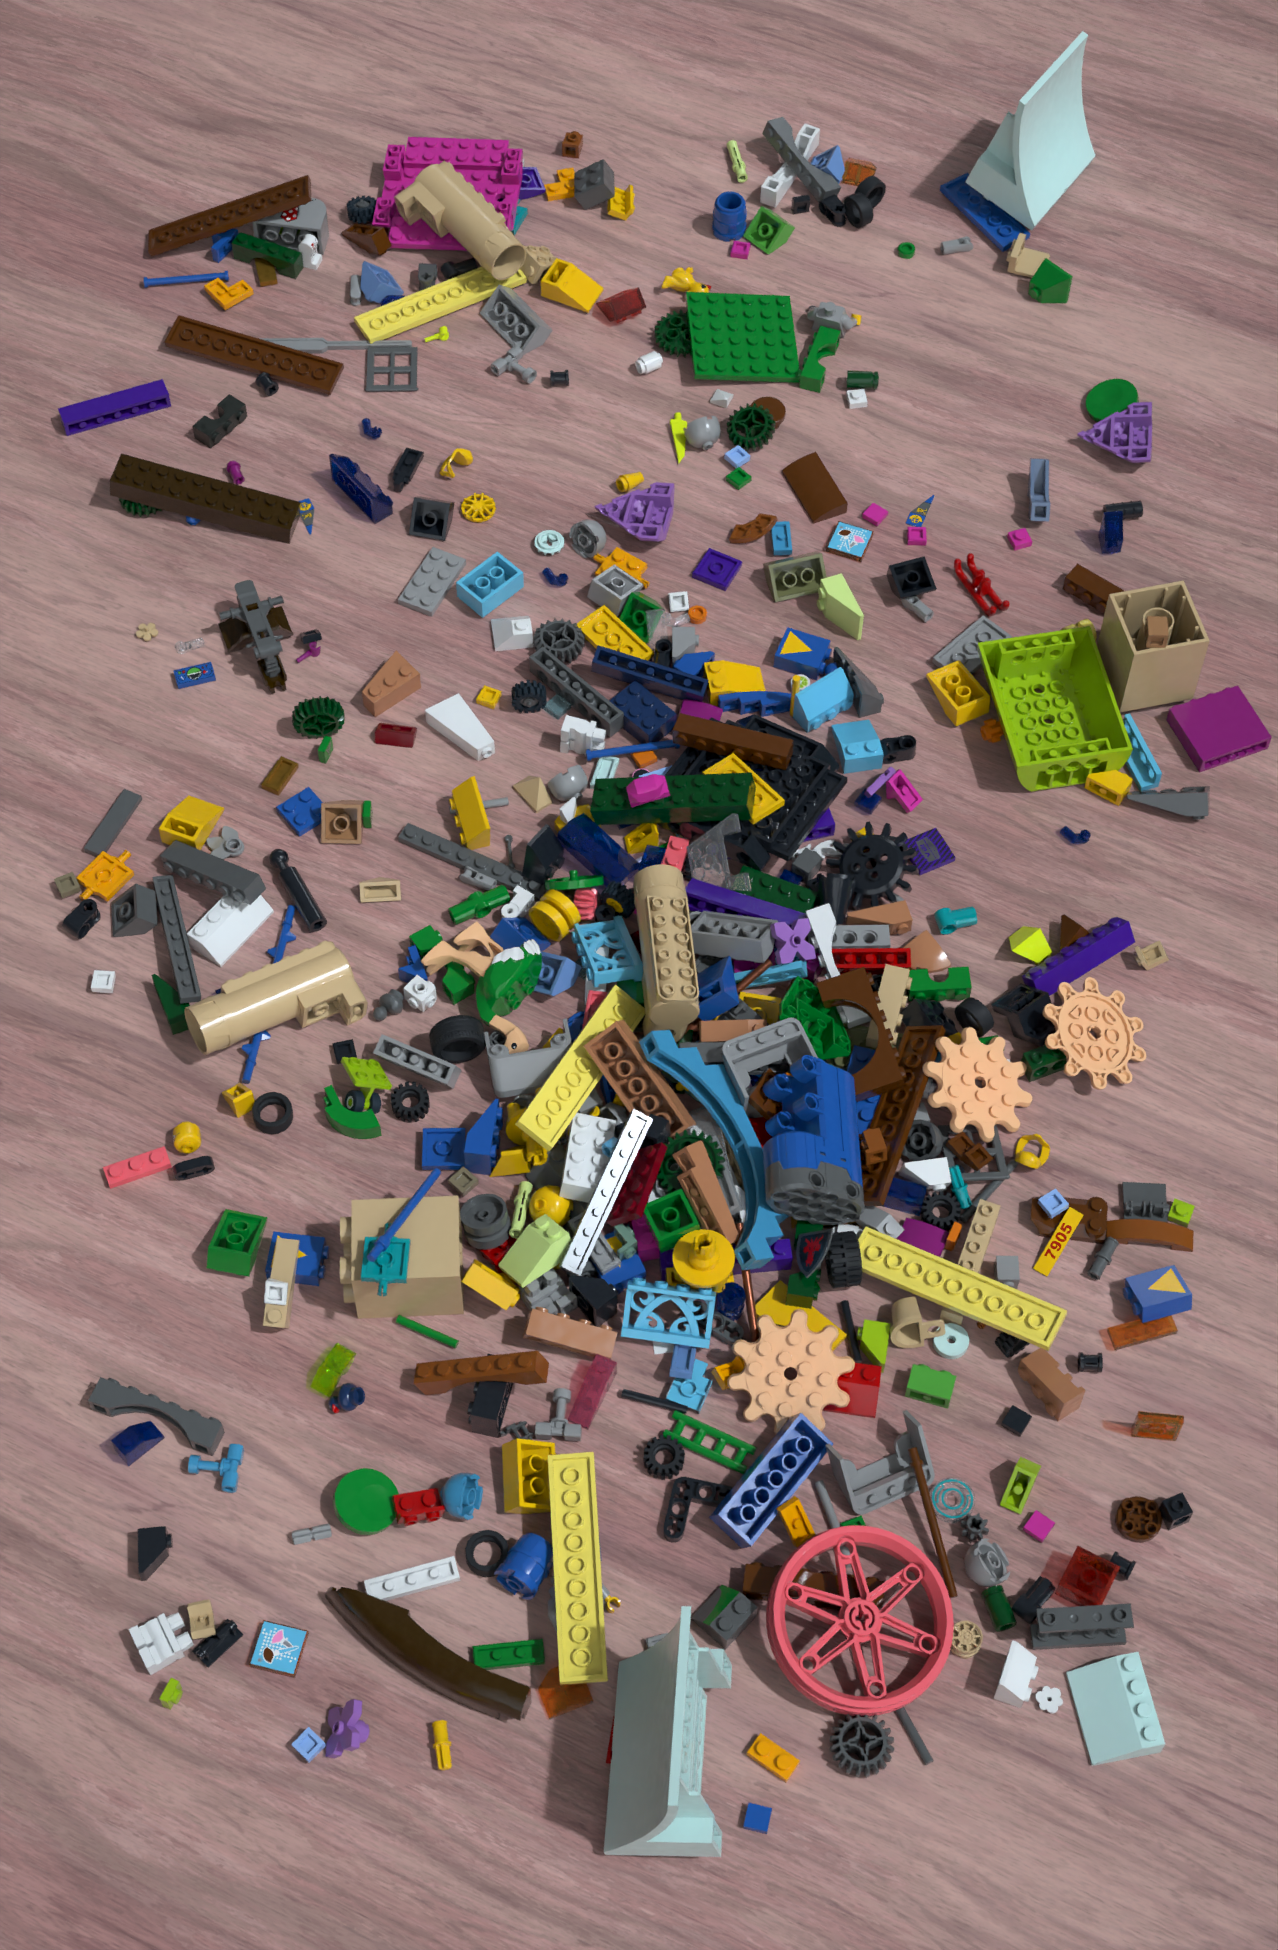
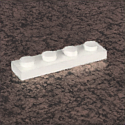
M452 1556L364 1580L367 1594L388 1601L460 1581L455 1557Z

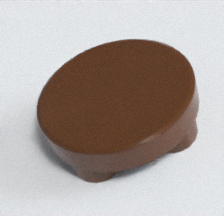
M773 397L756 399L750 407L755 403L757 408L762 405L764 409H768L770 414L773 415V420L776 424L774 428L778 429L785 419L786 409L784 404ZM756 418V421L765 424L763 420Z
M1137 1496L1125 1498L1119 1505L1115 1515V1523L1119 1532L1126 1539L1143 1543L1152 1540L1158 1534L1162 1525V1515L1157 1502Z

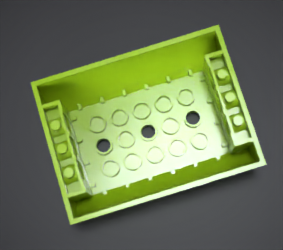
M1090 626L979 642L977 644L978 655L1017 777L1022 786L1032 792L1084 784L1089 774L1111 770L1119 771L1124 766L1133 748ZM1037 688H1038V689L1042 690L1043 692H1042V693H1037V692L1034 691V689H1037ZM1050 719L1051 721H1053V723L1049 724L1046 723L1044 720Z

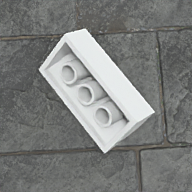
M261 895L251 905L238 902L230 896H223L187 933L189 945L192 949L219 967H222L274 913V910Z

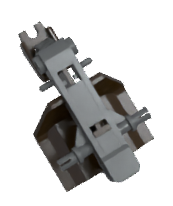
M253 581L238 582L235 584L239 607L234 609L231 607L229 608L230 610L219 612L221 620L227 619L225 622L218 623L227 650L231 653L242 650L245 647H254L256 659L260 658L257 664L264 686H268L271 694L275 693L276 686H280L284 691L286 690L285 681H287V675L279 657L280 652H283L280 641L276 640L294 634L282 606L273 607L274 605L284 603L282 595L274 598L267 597V600L260 601Z

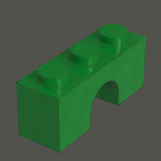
M969 967L948 968L944 982L933 981L929 977L928 969L910 970L909 977L912 978L910 990H907L908 1002H912L915 998L929 1001H944L948 999L964 1000L970 997L972 986Z

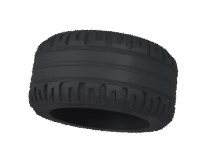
M456 1015L445 1018L436 1023L429 1033L433 1055L452 1064L470 1061L479 1056L486 1047L483 1025L472 1016Z

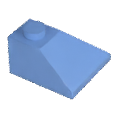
M839 145L813 157L812 165L832 175L838 184L842 181L845 168Z
M365 261L362 263L360 289L369 302L374 301L381 304L403 295L404 291L388 270Z
M540 951L542 954V968L533 992L555 996L574 986L582 967L567 957Z

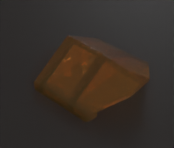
M848 158L845 163V172L841 183L858 186L865 178L874 176L877 167L869 161Z
M559 1666L548 1671L538 1688L549 1720L594 1702L587 1683L560 1685Z

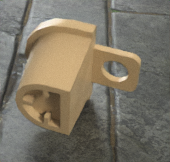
M916 1296L899 1299L892 1305V1327L890 1328L889 1335L892 1343L901 1348L925 1346L924 1339L945 1334L944 1320L922 1322ZM932 1326L940 1327L939 1330L935 1332L928 1331V1329Z

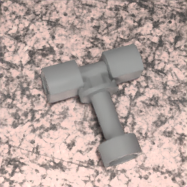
M516 345L506 352L504 359L498 358L491 364V371L497 376L507 369L509 371L515 370L529 384L537 376V372L531 367L526 369L518 364V360L523 357V350Z
M564 1388L555 1389L553 1391V1401L557 1403L556 1416L550 1420V1423L536 1422L535 1438L551 1440L552 1436H564L565 1441H581V1424H568V1420L564 1419L565 1406L571 1401V1391Z

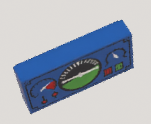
M211 662L173 670L178 689L216 681Z

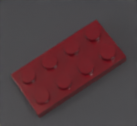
M662 1142L638 1150L606 1222L609 1225L616 1226L642 1218L668 1148Z

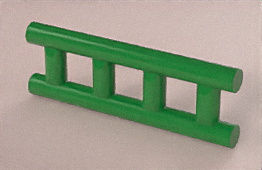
M674 1411L672 1419L676 1420L677 1423L672 1432L667 1429L664 1430L663 1438H667V1435L671 1436V1440L676 1438L678 1439V1444L681 1443L684 1448L744 1475L748 1466L743 1465L742 1462L747 1453L754 1456L757 1447L679 1411ZM685 1425L698 1430L693 1441L680 1436ZM706 1434L718 1439L713 1450L701 1445ZM726 1443L739 1449L734 1460L721 1454Z

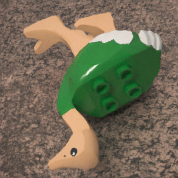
M475 922L455 937L453 942L458 946L461 945L459 950H456L443 940L423 957L421 962L428 966L426 972L429 975L434 974L452 961L467 967L479 977L476 987V1001L481 1021L505 1035L506 1041L504 1045L508 1048L509 1054L528 1050L529 1044L522 1030L500 1016L508 1015L513 1010L518 1009L521 1002L534 991L542 968V954L539 945L534 939L522 943L520 947L504 950L487 935L484 928L478 922ZM483 945L489 951L490 957L482 956L476 951L470 950Z

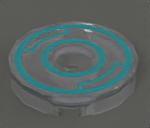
M949 1477L940 1480L934 1485L930 1493L935 1515L944 1522L958 1523L966 1519L968 1513L971 1515L974 1510L975 1495L973 1489L968 1483L959 1478ZM948 1496H955L958 1499V1504L950 1505L946 1498Z

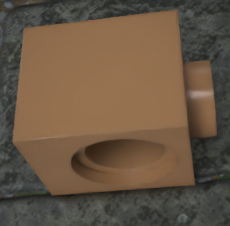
M1147 616L1144 627L1146 648H1166L1169 637L1167 617Z

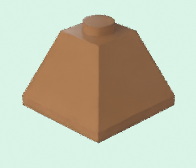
M340 800L321 803V843L361 844L364 801Z

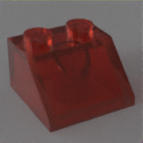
M639 287L624 290L596 303L597 307L610 322L617 321V323L627 320L626 316L630 314L632 317L641 314V310L646 308Z

